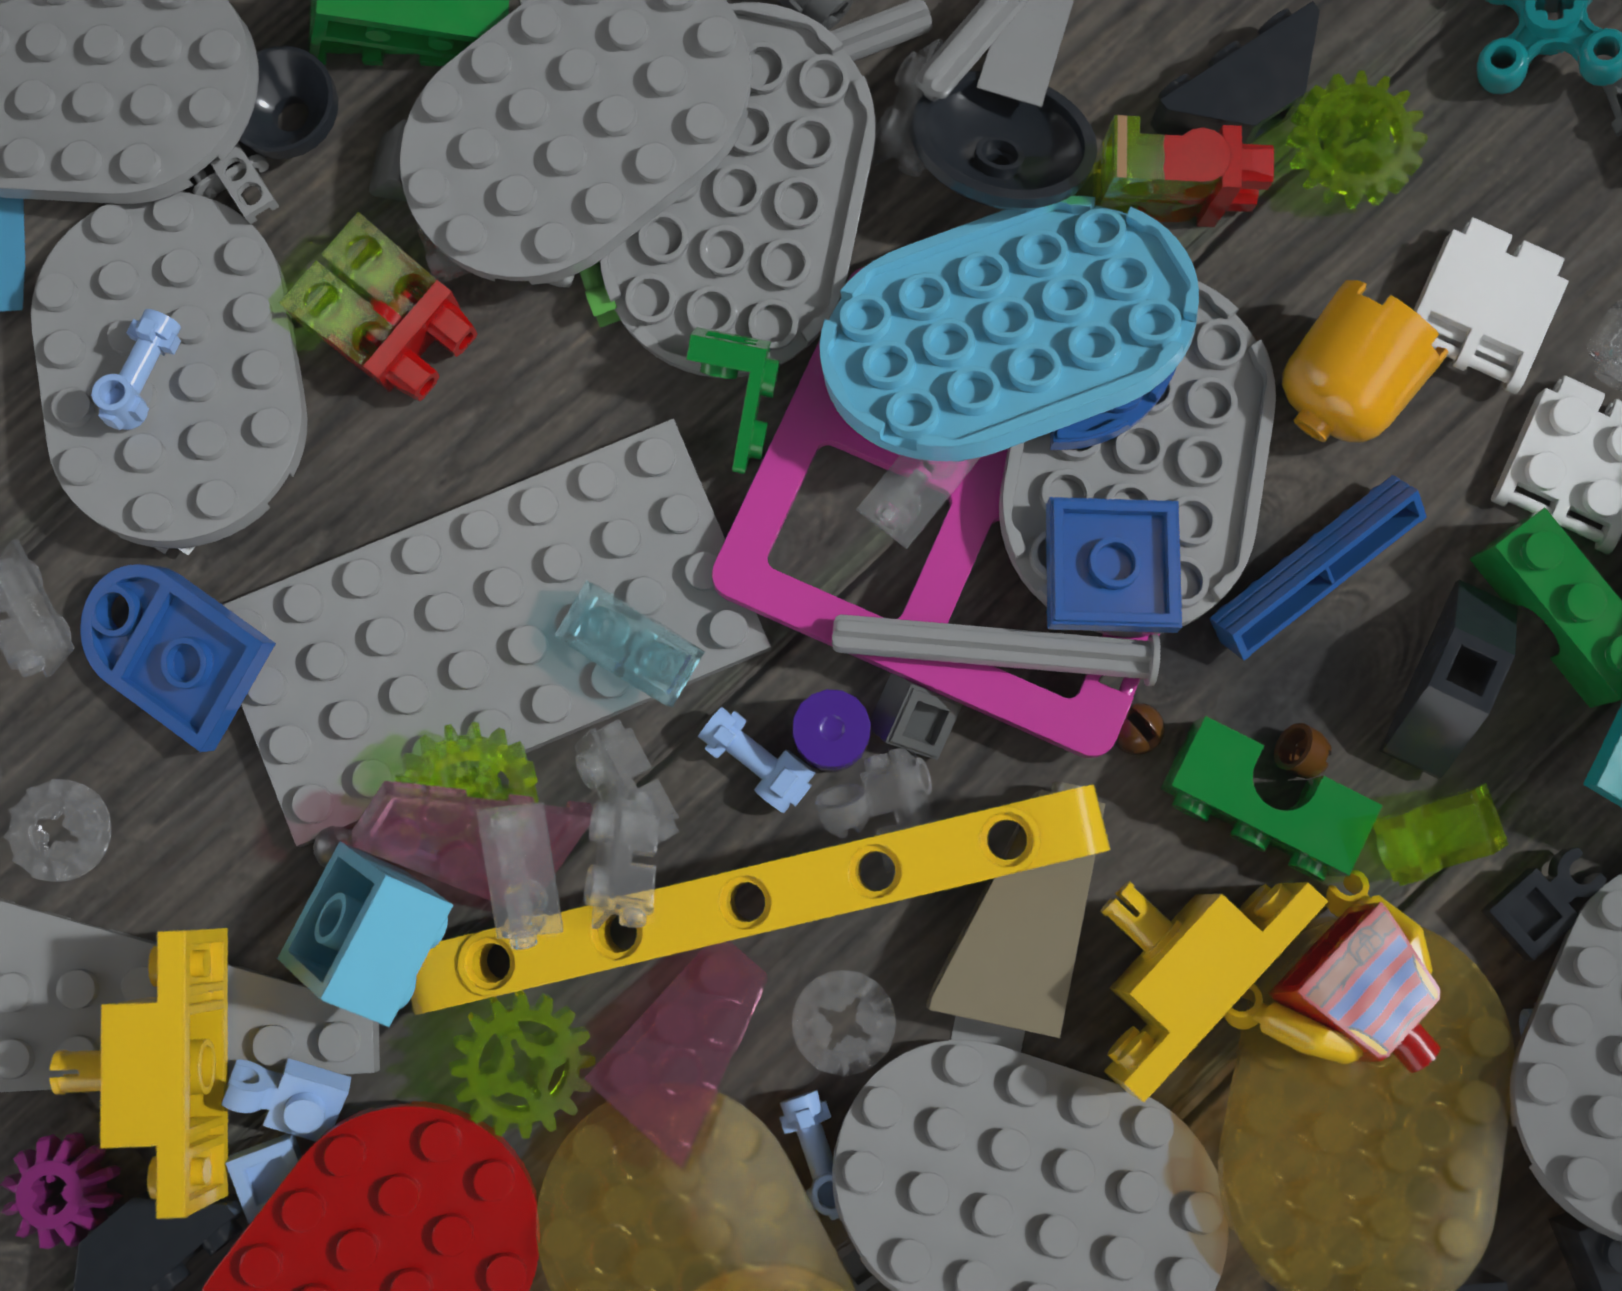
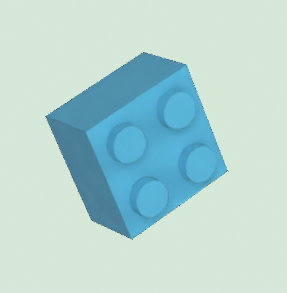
M339 841L277 959L320 1000L390 1027L398 1010L402 1009L411 999L416 987V975L427 954L443 938L448 924L447 916L453 904L407 871Z

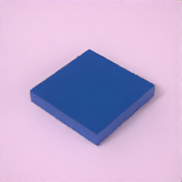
M1049 497L1046 502L1047 629L1177 633L1182 629L1179 501Z

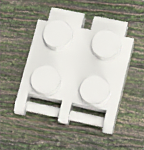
M1472 217L1470 222L1466 223L1462 233L1453 230L1446 237L1414 307V311L1437 330L1439 335L1432 343L1434 349L1439 346L1448 350L1449 354L1447 357L1453 359L1451 366L1462 371L1469 366L1504 382V390L1517 394L1527 378L1569 282L1558 276L1564 258L1523 240L1521 245H1518L1514 254L1510 255L1506 253V250L1513 235Z
M1564 375L1562 379H1558L1553 390L1545 388L1536 395L1492 494L1491 501L1501 506H1505L1510 502L1531 513H1535L1545 507L1560 526L1596 542L1595 549L1608 555L1613 551L1622 534V401L1615 399L1613 403L1610 402L1604 414L1598 411L1604 400L1605 393ZM1516 486L1550 500V506L1514 491ZM1571 510L1602 524L1603 527L1599 530L1568 516L1567 513Z

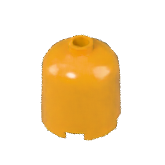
M1346 280L1340 286L1289 358L1282 374V386L1286 397L1298 412L1294 419L1295 424L1309 436L1321 442H1325L1329 436H1333L1346 442L1362 443L1379 436L1391 425L1449 354L1446 348L1438 346L1434 349L1432 343L1439 333L1421 315L1392 295L1386 299L1383 305L1369 297L1363 296L1362 294L1366 290L1367 284L1359 280Z

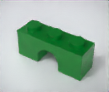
M1544 507L1518 521L1469 560L1502 600L1515 606L1521 605L1530 609L1547 624L1556 637L1560 648L1558 652L1550 657L1551 661L1590 708L1622 700V601Z
M1207 716L1193 721L1160 788L1175 796L1171 804L1175 809L1202 822H1207L1210 815L1232 825L1233 828L1229 835L1237 841L1262 852H1265L1268 845H1271L1291 855L1288 862L1291 868L1315 880L1324 882L1327 874L1332 877L1350 876L1383 805L1323 775L1307 779L1300 796L1287 810L1275 809L1267 805L1259 797L1253 783V770L1264 745Z

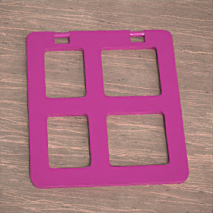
M864 267L859 268L855 272H853L849 277L848 281ZM819 340L713 565V586L724 599L832 646L833 623L836 616L843 614L883 618L773 569L767 560L817 451L823 446L830 445L941 493L948 498L950 509L906 608L898 618L900 620L948 624L990 526L994 522L1000 521L999 499L1008 449L960 462L929 461L902 456L868 441L843 419L830 399L823 376ZM1102 634V637L1147 641L1149 637H1118ZM850 654L1083 758L1100 757L1113 747L1140 681L1139 678L1124 677L1119 690H1116L1098 682L1101 675L1086 674L1077 696L1074 698H1064L994 666Z

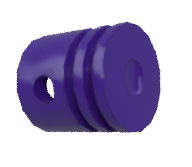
M826 689L810 695L800 704L793 720V739L798 754L809 766L824 772H838L850 768L862 757L870 739L871 723L866 708L856 697L842 690Z

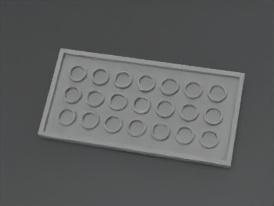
M674 418L223 604V606L276 643L241 705L296 846L304 847L314 843L320 831L327 827L335 826L347 829L771 650L757 613L724 599L713 586L712 569L725 542V538Z

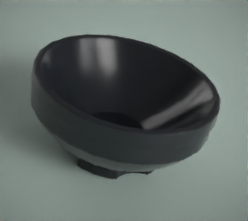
M275 46L261 50L256 53L259 69L257 97L248 125L239 140L252 151L268 158L291 159L304 155L316 148L328 136L334 126L339 103L334 81L326 67L314 55L303 49L291 46ZM294 103L307 105L309 116L301 128L288 132L279 129L278 118L287 106Z

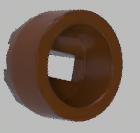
M1131 704L1115 742L1117 747L1131 755H1143L1154 750L1161 743L1165 732L1164 721L1160 713L1147 704ZM1133 712L1154 735L1149 742L1145 740L1139 730L1127 719Z
M1295 723L1285 729L1278 738L1274 749V761L1280 769L1295 777L1310 779L1324 773L1329 765L1326 760L1328 756L1332 755V747L1327 738L1321 732L1305 723Z

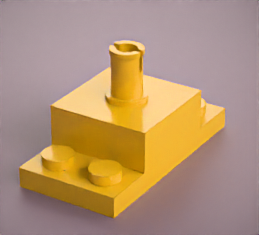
M1131 881L1126 882L1117 890L1115 895L1133 911V914L1117 899H1109L1102 907L1101 913L1104 916H1108L1143 949V952L1111 985L1110 989L1147 1025L1140 1032L1134 1026L1131 1027L1113 1044L1107 1053L1113 1062L1104 1072L1127 1093L1145 1102L1326 905L1328 900L1308 882L1279 883L1272 889L1267 884H1264L1243 903L1240 909H1237L1223 894H1196L1172 921H1169L1135 888Z
M228 928L157 932V945L152 947L148 960L149 980L153 987H157V997L102 1004L101 1050H57L50 1063V1071H79V1073L63 1074V1077L49 1078L54 1094L65 1095L72 1092L101 1091L100 1148L157 1146V1156L152 1158L147 1176L149 1195L152 1199H156V1219L185 1218L228 1196V1168L226 1166V1161L228 1160V1109L221 1105L228 1088Z

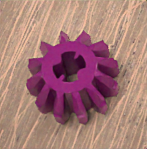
M74 1132L67 1134L62 1141L55 1134L41 1137L36 1142V1151L31 1149L20 1151L13 1158L20 1173L6 1176L0 1183L8 1191L16 1193V1200L4 1205L0 1213L7 1216L20 1213L23 1217L18 1225L15 1236L26 1238L38 1231L39 1248L51 1249L57 1246L61 1240L67 1246L74 1247L87 1237L88 1230L94 1231L107 1220L108 1216L104 1208L118 1204L122 1198V1195L116 1190L107 1187V1181L119 1176L122 1168L117 1165L103 1168L100 1164L107 1148H100V1143L86 1149L84 1134ZM58 1179H63L64 1182L67 1184L61 1193L63 1199L65 1200L64 1202L61 1201L60 1198L57 1196L63 1188V1185Z

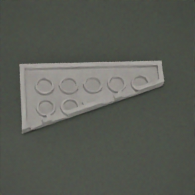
M0 898V1092L52 1090L49 1078L63 1077V1074L79 1073L78 1070L50 1071V1063L54 1053L57 1050H101L102 1004L157 997V987L151 985L148 974L150 951L153 946L157 945V942L112 929H103L72 920L70 917L49 911L43 912ZM228 964V1080L236 1060L251 1061L281 1074L288 1058L339 1074L375 1073L380 1071L378 1022L320 1000L304 984L300 985L265 975L260 971Z

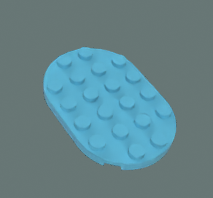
M1071 196L1056 204L1035 209H1005L901 247L883 255L861 269L840 290L842 299L835 307L830 319L824 320L820 338V359L825 385L835 408L843 419L868 441L893 453L921 460L960 462L984 457L1127 404L1162 383L1184 358L1195 333L1199 305L1197 275L1188 253L1179 240L1157 220L1133 207H1130L1128 214L1114 209L1095 206V197Z

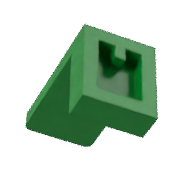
M697 327L690 334L686 360L701 363V373L719 378L737 379L739 370L750 372L732 472L745 474L750 458L759 460L762 458L768 422L757 420L761 396L773 398L780 360L768 358L771 341Z

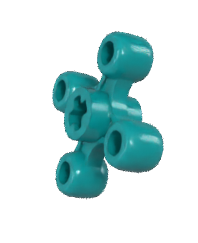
M1484 0L1490 4H1505L1511 7L1517 13L1519 25L1512 34L1506 38L1491 41L1479 54L1476 72L1479 83L1486 91L1500 95L1514 91L1526 78L1528 66L1539 54L1552 56L1564 51L1573 56L1578 63L1581 76L1593 85L1607 86L1614 84L1622 78V32L1612 28L1601 29L1591 22L1588 18L1587 7L1592 0ZM1547 13H1557L1558 20H1548ZM1609 55L1612 59L1601 60L1597 56ZM1498 64H1507L1510 67L1505 69H1498L1494 66Z

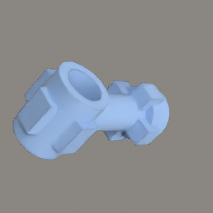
M145 309L139 321L133 319L126 333L136 342L119 374L105 375L94 384L91 397L100 408L98 416L107 426L117 430H131L137 428L145 421L149 408L140 396V393L159 355L164 356L165 353L174 355L181 342L177 336L181 326L171 317L153 309Z
M723 707L719 708L698 735L701 740L708 744L705 750L715 758H719L727 751L762 780L754 789L755 792L780 812L785 813L791 804L796 807L812 785L809 781L816 772L787 749L777 759L742 731L748 720L736 711L730 714Z
M813 1090L780 1102L784 1115L779 1118L784 1133L796 1131L813 1179L811 1188L805 1191L809 1208L816 1209L820 1213L829 1216L831 1220H835L839 1216L833 1193V1156L821 1123L831 1118V1114L826 1100L821 1102L818 1091Z

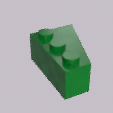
M311 0L308 53L314 55L323 65H326L327 53L362 54L364 65H383L384 54H420L419 62L421 66H445L450 60L509 15V0Z

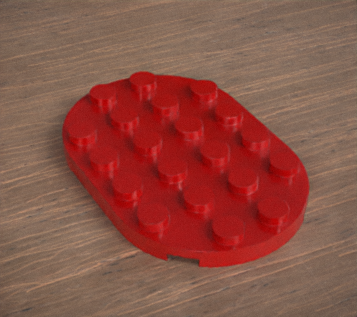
M412 1101L411 1104L388 1105L374 1109L371 1107L343 1119L327 1130L309 1147L219 1263L202 1291H529L537 1269L542 1233L536 1190L524 1163L516 1151L498 1132L477 1117L447 1105L425 1101Z

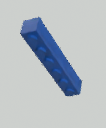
M1394 475L1371 489L1369 494L1351 508L1344 510L1337 519L1320 532L1312 535L1305 544L1289 556L1284 557L1278 565L1260 579L1252 582L1246 590L1228 604L1221 606L1209 618L1220 643L1245 661L1271 638L1410 529L1426 519L1427 515L1419 491Z

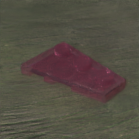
M384 781L351 831L352 845L355 848L527 915L595 817L591 803L568 801L566 807L535 804L534 798L530 796L509 794L507 801L469 797L465 789Z
M730 941L704 947L584 1078L593 1090L683 1172L691 1157L692 1147L706 1115L709 1116L719 1093L718 1088L730 1060L740 1045L768 981L767 973Z

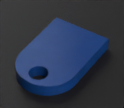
M135 564L123 566L109 572L93 587L85 602L81 616L80 633L83 650L89 664L97 675L199 752L215 751L276 645L270 638L182 575L161 566ZM122 595L128 603L129 616L126 623L121 628H118L112 619L111 609L115 599Z

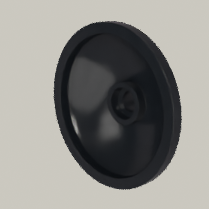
M982 71L967 72L946 98L931 101L923 93L918 100L911 124V137L915 151L925 167L942 184L966 199L1000 209H1035L1056 204L1071 197L1084 186L1091 175L1097 156V141L1094 131L1080 109L1064 95L1049 86L1047 87L1042 107L976 88Z

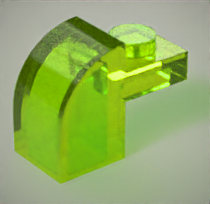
M1486 783L1381 816L1376 819L1373 825L1377 835V848L1380 858L1386 869L1390 871L1393 882L1398 881L1400 886L1427 879L1443 868L1493 855L1509 845Z

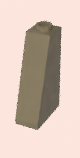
M1052 782L1051 792L1040 790L1034 793L1032 798L1082 786ZM1099 802L1103 818L1105 803ZM1019 823L1000 858L1005 860L1019 857L1025 850L1027 835ZM1096 854L989 879L928 993L926 1007L932 1011L1060 1038Z

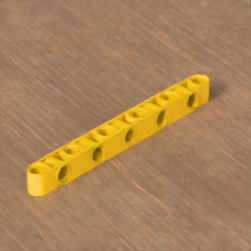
M1093 784L440 941L437 946L430 949L416 975V987L411 997L414 1015L1109 851L1111 849L1095 786ZM1011 820L1019 823L1024 828L1027 835V844L1019 857L1005 860L997 857L991 851L988 836L991 829L997 823ZM875 851L888 855L895 866L893 882L883 890L870 888L861 876L863 860L868 854ZM747 882L757 885L765 897L763 913L755 920L742 917L735 907L737 890ZM620 913L629 916L637 928L635 943L628 950L618 947L610 935L612 921ZM495 944L502 946L510 957V968L508 974L503 979L496 977L487 965V956Z

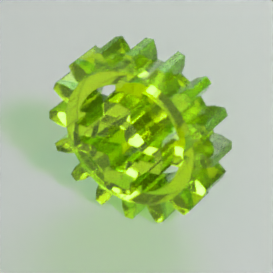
M1358 70L1350 85H1347L1340 73L1334 74L1326 85V90L1315 85L1305 99L1306 104H1300L1295 111L1291 122L1297 127H1294L1288 135L1286 145L1301 150L1295 154L1290 162L1291 169L1307 168L1310 174L1302 185L1306 190L1315 187L1319 183L1326 188L1323 194V202L1329 204L1339 193L1345 195L1347 208L1355 209L1362 200L1363 195L1366 194L1368 201L1373 206L1380 205L1388 195V191L1397 195L1408 183L1407 175L1412 176L1422 164L1423 159L1416 153L1428 141V135L1413 131V129L1424 117L1422 110L1409 112L1405 110L1403 106L1411 95L1407 89L1395 96L1387 92L1390 85L1389 77L1384 75L1376 86L1368 85L1365 70ZM1367 131L1370 132L1366 139H1362L1358 143L1353 142L1346 149L1342 148L1347 141H1351L1355 137L1360 138ZM1390 131L1393 136V141L1390 139ZM1318 136L1324 141V152L1321 149Z
M472 722L468 728L467 735L460 736L457 735L456 730L451 724L445 725L444 740L436 743L432 738L423 735L419 738L422 755L419 756L412 753H405L403 755L404 773L394 777L397 815L399 821H407L409 837L412 840L427 834L429 851L435 853L445 843H449L453 846L454 856L461 858L467 845L476 844L478 851L482 855L489 854L488 840L497 837L501 842L508 845L513 841L510 830L512 824L520 827H528L530 824L527 807L537 806L539 802L535 786L538 780L533 761H527L525 748L521 741L508 746L504 729L497 728L487 738L481 735L479 722ZM500 771L509 779L508 789L502 787L501 778L497 776ZM424 791L430 793L431 803L437 805L434 810L424 800Z
M523 990L515 992L513 1006L507 1008L496 997L489 998V1007L492 1015L483 1019L480 1015L471 1012L467 1018L475 1030L471 1037L455 1035L453 1043L458 1050L465 1053V1059L450 1062L449 1071L452 1076L467 1079V1081L461 1083L454 1090L459 1102L476 1099L469 1112L471 1119L476 1124L486 1119L490 1114L493 1115L492 1129L495 1135L502 1136L511 1122L516 1123L522 1139L530 1138L532 1122L539 1120L552 1132L556 1130V1120L553 1113L560 1108L573 1116L578 1112L576 1105L570 1098L573 1091L590 1092L592 1085L580 1074V1069L595 1065L596 1059L591 1052L578 1049L591 1036L584 1026L568 1029L576 1014L567 1005L559 1009L555 1014H552L553 998L546 993L541 994L535 1006L529 1005ZM532 1021L541 1023L555 1032L549 1034L547 1031L539 1036L523 1032L517 1022ZM495 1034L498 1041L490 1060L480 1064L481 1068L479 1069L483 1048L487 1041ZM513 1039L521 1051L524 1050L532 1058L529 1061L532 1070L529 1074L534 1083L532 1087L529 1086L524 1077H520L519 1073L513 1069L515 1067V1060L513 1058L515 1052L511 1045ZM565 1063L558 1084L549 1092L548 1085L554 1069ZM508 1092L525 1098L527 1105H508L497 1101L491 1096L495 1095L498 1097Z

